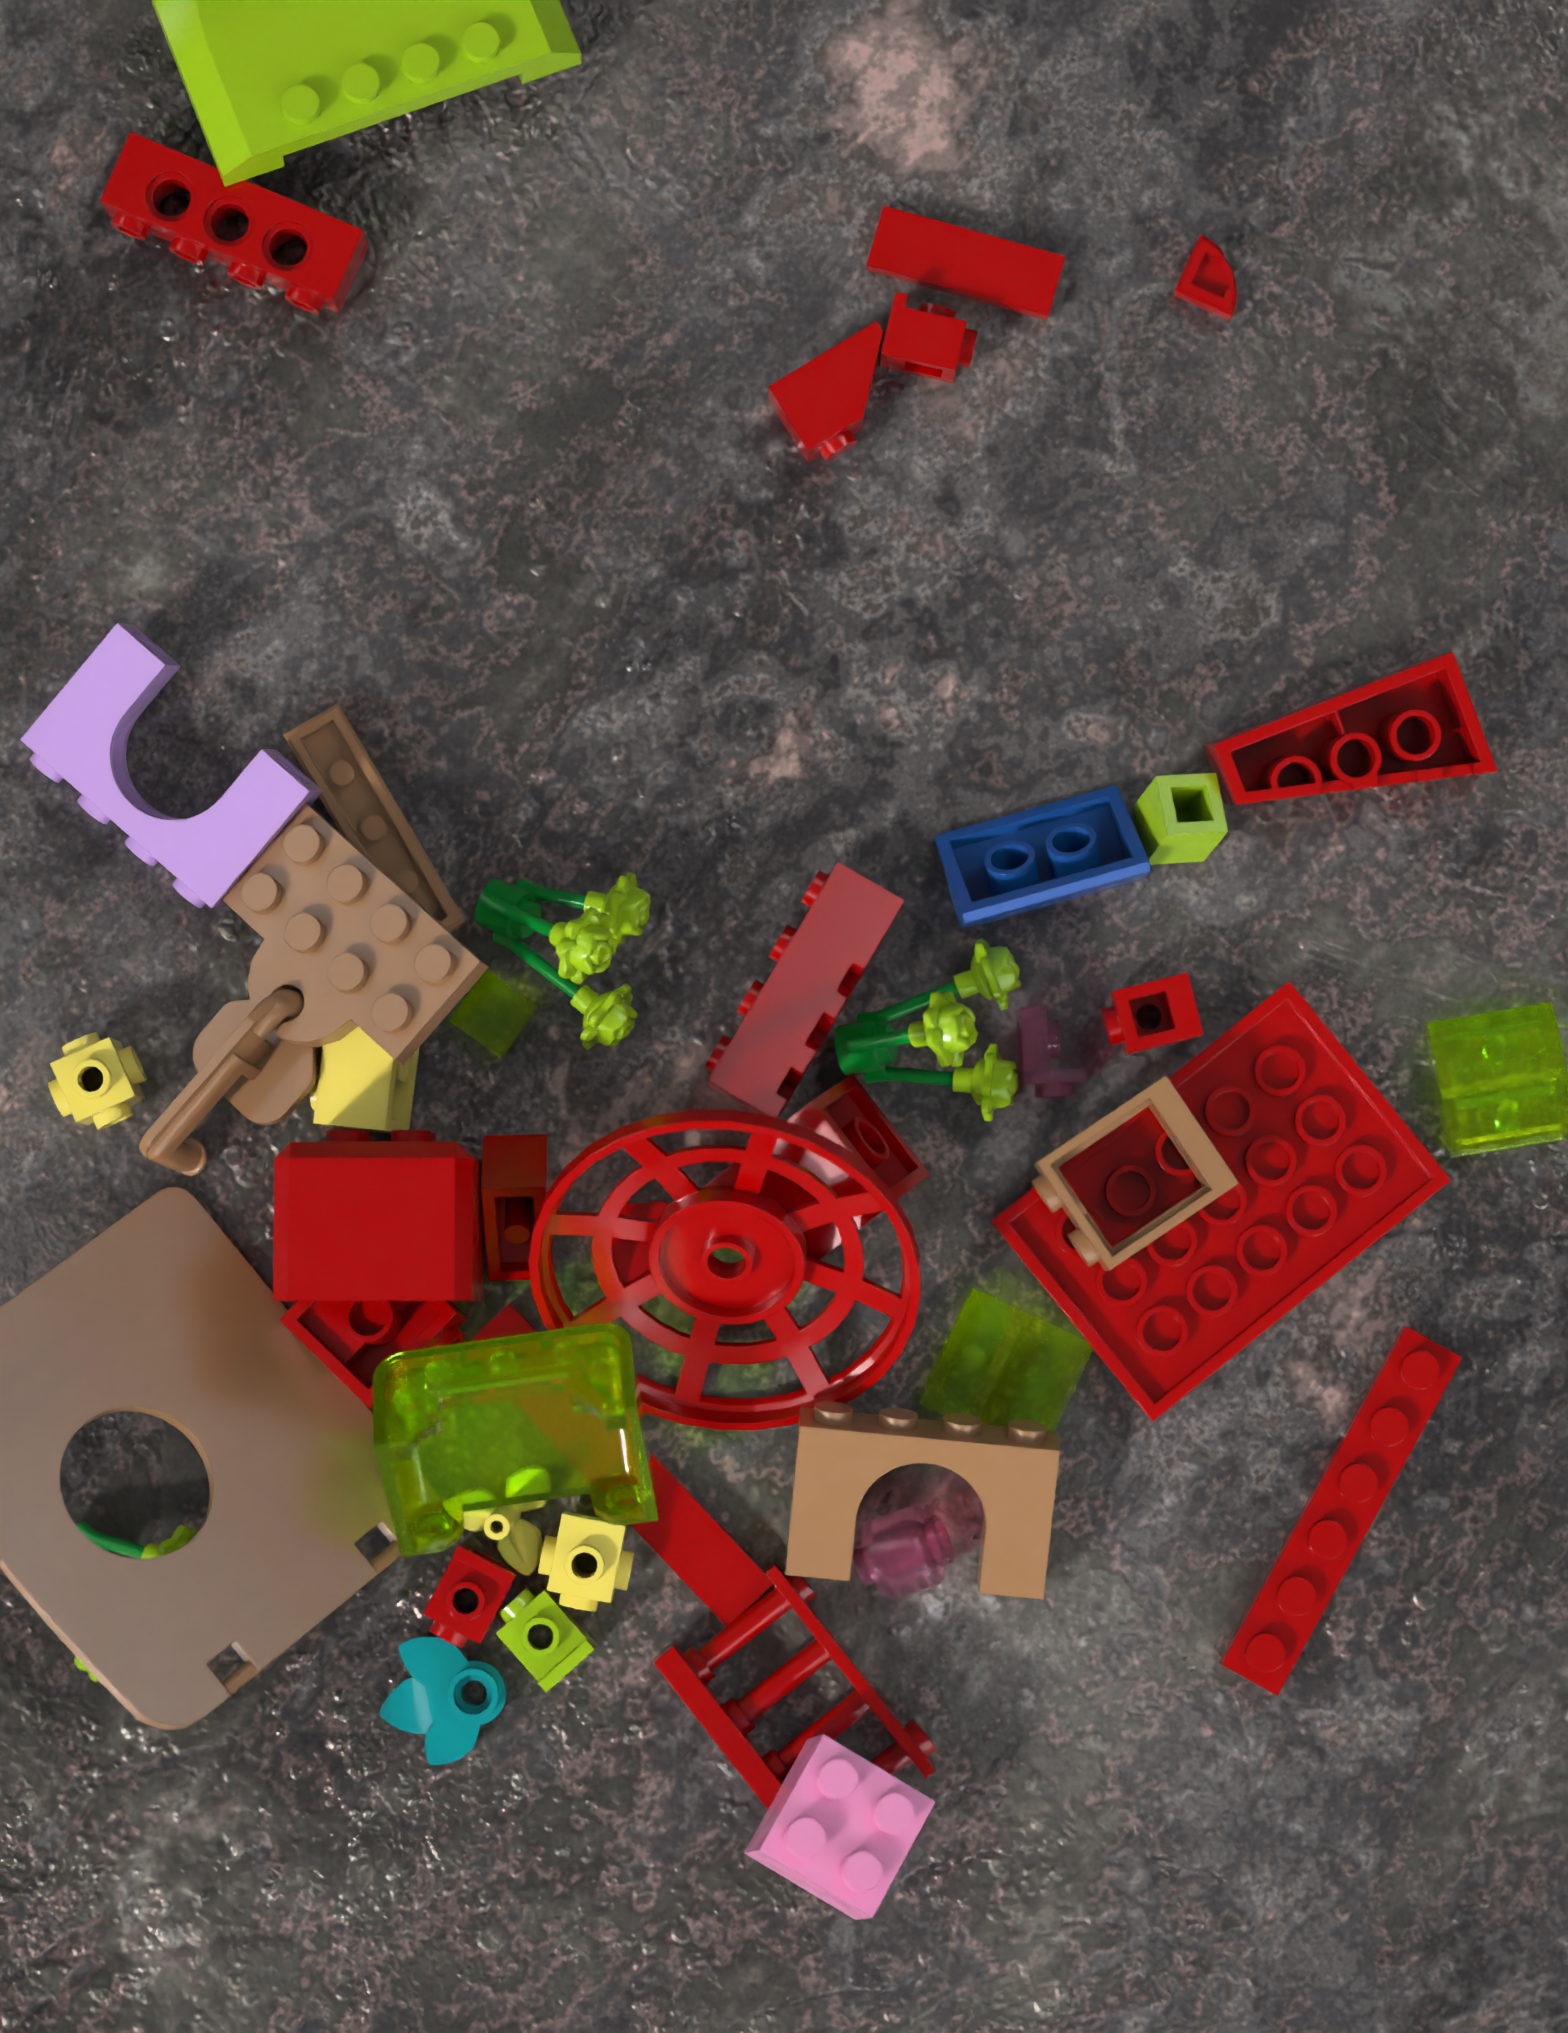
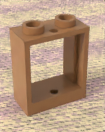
M1166 1075L1034 1163L1033 1165L1040 1176L1031 1181L1049 1210L1054 1213L1063 1208L1076 1227V1230L1068 1234V1237L1087 1266L1090 1267L1099 1262L1105 1271L1113 1269L1239 1184ZM1149 1107L1202 1186L1111 1247L1058 1167Z

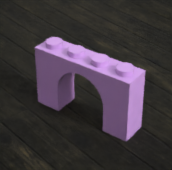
M117 623L20 740L34 752L29 759L39 771L57 783H60L64 778L82 794L77 799V802L88 814L105 825L112 820L127 833L129 837L126 839L125 845L138 858L151 866H155L157 862H160L177 877L172 885L186 900L198 908H202L205 904L211 908L227 906L222 900L223 897L306 803L311 806L323 790L276 749H261L223 796L203 813L191 818L181 819L163 814L150 806L137 792L129 776L126 761L127 742L138 717L181 666L134 624Z

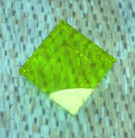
M486 970L449 1021L503 1059L539 1007Z

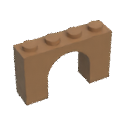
M831 1401L818 1402L814 1405V1408L801 1407L785 1575L850 1581L856 1517L864 1494L879 1477L892 1469L908 1464L928 1463L945 1467L960 1475L972 1486L982 1503L984 1513L977 1568L979 1593L1044 1599L1060 1456L1057 1432L1047 1431L1046 1425L1031 1420H1013L1008 1423V1427L982 1425L980 1418L967 1414H948L944 1416L943 1421L919 1419L917 1413L903 1408H883L879 1410V1415L856 1413L847 1404Z

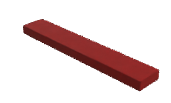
M511 1303L506 1305L463 1346L726 1627L773 1585L759 1565Z

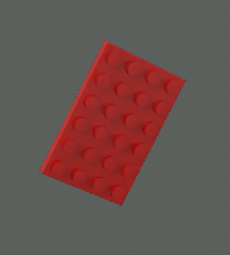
M1290 981L1285 983L1168 1078L1239 1184L1109 1271H1105L1099 1262L1090 1267L1087 1266L1068 1237V1234L1076 1230V1227L1063 1208L1052 1213L1034 1186L990 1221L1151 1422L1159 1418L1451 1181L1445 1171ZM1149 1107L1058 1167L1111 1247L1202 1186Z

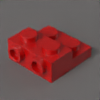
M296 1301L282 1316L280 1321L368 1408L382 1412L388 1404L394 1410L399 1409L414 1396L421 1386V1381L415 1375L432 1357L438 1363L442 1362L461 1345L465 1334L459 1328L468 1317L452 1301Z

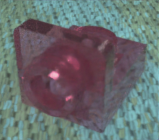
M1046 1006L1020 1007L1015 1011L1019 1087H1035V1098L1073 1096V1085L1088 1082L1087 1068L1049 1070V1059L1059 1058L1060 1053L1058 1021H1047Z

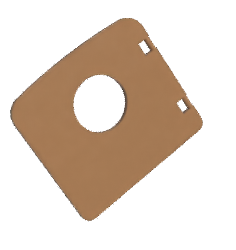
M167 1187L155 1193L0 1307V1568L47 1625L88 1670L138 1720L162 1730L185 1729L202 1720L431 1532L442 1520L444 1512L443 1500L437 1490L371 1410L280 1321L282 1316L288 1311L281 1301H273V1292L196 1198L187 1190L179 1187ZM116 1412L145 1413L170 1423L192 1442L203 1460L208 1475L209 1503L200 1529L187 1544L172 1553L160 1557L145 1559L128 1558L99 1547L78 1529L63 1502L60 1489V1467L69 1441L79 1429L90 1421ZM377 1526L390 1541V1544L370 1561H367L354 1544ZM231 1645L245 1663L220 1682L206 1664Z

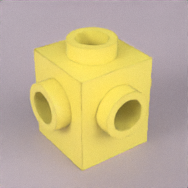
M97 1032L82 1036L62 1047L65 1057L50 1063L56 1079L48 1082L53 1100L63 1117L72 1114L77 1123L84 1125L95 1123L97 1130H101L131 1117L133 1112L130 1106L146 1100L139 1083L146 1081L147 1078L135 1050L131 1045L123 1048L120 1041L111 1037L100 1040ZM97 1067L103 1074V1083L98 1090L88 1092L82 1082V1075L85 1071Z
M570 1511L562 1513L558 1536H545L538 1569L539 1574L549 1575L547 1591L560 1593L559 1605L596 1612L598 1601L611 1603L615 1589L627 1591L634 1559V1552L623 1550L628 1523ZM583 1552L593 1555L597 1561V1570L592 1573L580 1571L575 1562L576 1555Z

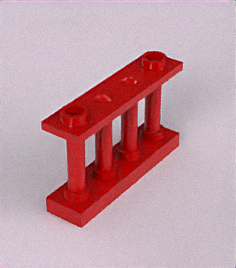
M776 1562L765 1569V1574L776 1588L698 1650L691 1646L683 1653L674 1641L654 1657V1665L767 1809L772 1804L807 1739L824 1734L835 1740L871 1710L896 1740L870 1761L871 1763L892 1776L910 1762L916 1765L926 1779L936 1772L935 1765L928 1756L935 1752L937 1748L914 1719L906 1725L901 1723L808 1604L817 1595L807 1581L800 1576L785 1575ZM793 1608L816 1639L738 1701L731 1697L723 1704L708 1685V1682L716 1677L713 1670ZM832 1659L856 1690L781 1750L776 1752L771 1748L763 1755L747 1735L756 1728L753 1721Z

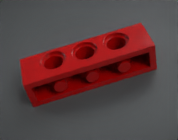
M131 131L100 199L108 215L113 218L111 225L122 233L146 241L149 233L171 242L169 250L187 261L204 265L206 258L212 259L228 266L227 275L234 280L259 290L262 289L264 282L287 291L285 299L288 302L314 314H320L322 307L340 313L369 247L364 230L246 180L224 187L216 167ZM183 192L191 196L190 204L182 214L169 217L160 213V205L169 194ZM239 216L249 221L248 229L240 239L224 241L217 237L220 224L227 218ZM288 241L302 242L307 246V251L299 263L292 266H284L275 261L276 251L282 244Z

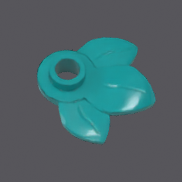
M422 1636L404 1641L399 1645V1653L403 1664L412 1677L405 1679L390 1693L382 1705L379 1714L390 1725L402 1731L426 1734L425 1753L430 1765H441L457 1761L473 1749L480 1726L492 1721L503 1709L507 1696L504 1678L491 1664L479 1660L468 1661L459 1647L439 1637ZM475 1680L485 1686L487 1696L484 1702L471 1704L464 1698L463 1688L467 1682Z

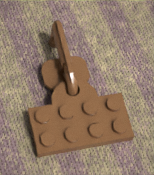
M306 803L222 899L264 938L251 960L247 982L250 999L231 1001L225 1004L201 1031L193 1047V1062L198 1073L143 1135L139 1144V1150L146 1158L169 1169L180 1171L184 1175L194 1176L205 1168L207 1152L204 1145L195 1138L187 1137L222 1096L244 1117L254 1123L273 1125L281 1122L297 1107L316 1082V1047L340 1041L358 1026L394 1060L404 1065L489 968L333 825Z

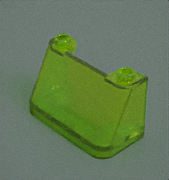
M596 1323L404 1351L384 1359L375 1369L373 1375V1446L401 1557L437 1553L449 1548L463 1535L465 1511L503 1505L507 1506L591 1493L595 1514L604 1522L613 1525H630L659 1520L656 1488L635 1356L629 1333L621 1326L611 1323Z

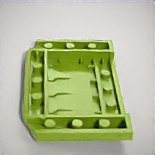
M151 0L224 187L284 167L283 156L516 75L519 76L521 83L524 84L581 64L580 49L559 0Z

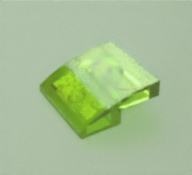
M1552 1002L1426 1023L1424 1034L1438 1088L1436 1102L1450 1158L1568 1139V1073Z
M971 1287L918 1404L944 1416L948 1414L972 1415L980 1418L982 1425L1008 1427V1423L1013 1420H1031L1046 1425L1047 1431H1056L1093 1349L1087 1340Z

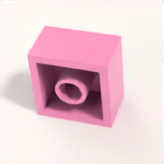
M822 1734L806 1740L744 1853L855 1920L873 1918L936 1801Z

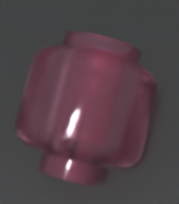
M910 1506L868 1521L861 1532V1548L854 1550L853 1557L856 1570L865 1586L874 1584L886 1598L895 1600L941 1584L946 1575L947 1565L952 1564L954 1561V1552L949 1534L941 1518L938 1515L929 1516L923 1509Z

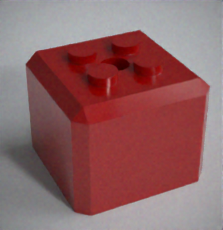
M326 1130V1142H290L274 1158L273 1301H483L484 1221L481 1197L482 1161L468 1147L458 1142H436V1133H431V1130H391V1142H371V1133H365V1130Z

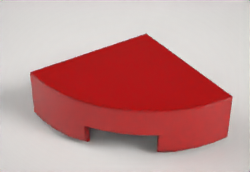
M1200 234L1173 296L1230 321L1237 302V287L1233 271L1221 248L1212 240Z

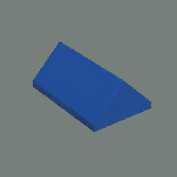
M1117 785L934 836L961 931L1141 881L1151 871L1148 857Z

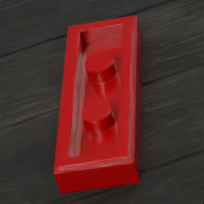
M883 205L866 264V270L1047 321L1065 256Z

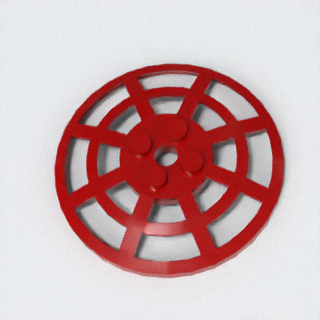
M691 1109L654 1115L622 1126L590 1144L564 1167L546 1192L534 1223L528 1262L532 1295L542 1322L562 1353L583 1375L612 1396L643 1412L680 1424L715 1430H761L794 1425L799 1423L801 1407L814 1408L816 1403L825 1401L846 1404L856 1399L880 1380L902 1353L915 1326L922 1285L920 1252L911 1223L896 1196L868 1165L842 1145L807 1127L770 1115L734 1109ZM690 1129H731L751 1133L746 1147L737 1145H700L681 1148L668 1153L650 1138L659 1134ZM780 1139L801 1146L834 1163L859 1182L865 1189L837 1195L829 1185L808 1169L785 1157L773 1154L777 1140ZM622 1147L641 1164L615 1185L604 1200L599 1212L559 1211L565 1195L577 1178L598 1160ZM708 1161L741 1163L734 1186L713 1185L699 1188L681 1167ZM767 1170L776 1172L794 1181L817 1200L787 1210L778 1201L760 1192ZM654 1178L674 1198L662 1211L658 1219L620 1214V1211L630 1197ZM885 1211L889 1217L901 1248L903 1278L900 1293H896L863 1277V1243L853 1218L854 1216ZM834 1222L844 1247V1269L807 1256L806 1240L803 1231ZM553 1235L593 1236L591 1245L593 1268L605 1297L573 1316L564 1302L554 1274L552 1256ZM612 1238L651 1243L649 1249L650 1271L624 1284L614 1261ZM720 1248H731L741 1253L744 1258L738 1262L727 1263L718 1260L712 1252ZM803 1281L836 1292L823 1311L801 1327H799L787 1308V1305L798 1293ZM662 1293L677 1308L695 1317L691 1334L681 1332L661 1322L645 1310L641 1304ZM855 1300L891 1317L886 1329L865 1354L845 1370L830 1378L827 1377L811 1346L820 1342L840 1325L851 1311ZM619 1317H622L629 1326L648 1340L674 1353L684 1355L676 1388L655 1382L627 1368L601 1349L590 1336ZM763 1319L775 1336L771 1339L753 1342L716 1341L720 1324H747ZM787 1357L804 1387L787 1394L759 1398H720L701 1395L710 1362L719 1364H755Z

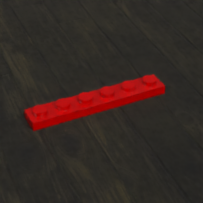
M1402 1326L1219 1661L1221 1665L1276 1696L1279 1695L1462 1359L1461 1356L1409 1327Z

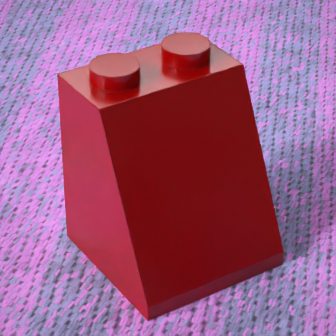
M853 1074L810 1101L787 1120L807 1127L842 1145L868 1165L893 1192L897 1200L930 1175ZM780 1139L777 1140L773 1154L785 1157L808 1169L829 1185L837 1195L865 1189L859 1182L834 1163L801 1146ZM732 1163L704 1187L713 1185L734 1186L741 1163ZM767 1170L760 1192L775 1199L787 1210L817 1200L794 1181L776 1172ZM883 1211L854 1216L853 1218L858 1230ZM834 1222L803 1231L806 1240L807 1256L817 1260L822 1259L842 1243L838 1228Z

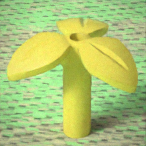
M540 1464L521 1466L507 1477L506 1501L501 1503L486 1486H476L464 1489L450 1497L443 1505V1510L458 1526L473 1532L484 1530L489 1538L498 1540L497 1549L503 1560L516 1572L530 1576L540 1561L542 1536L541 1531L529 1521L521 1519V1513L545 1506L551 1491L549 1471L547 1467Z

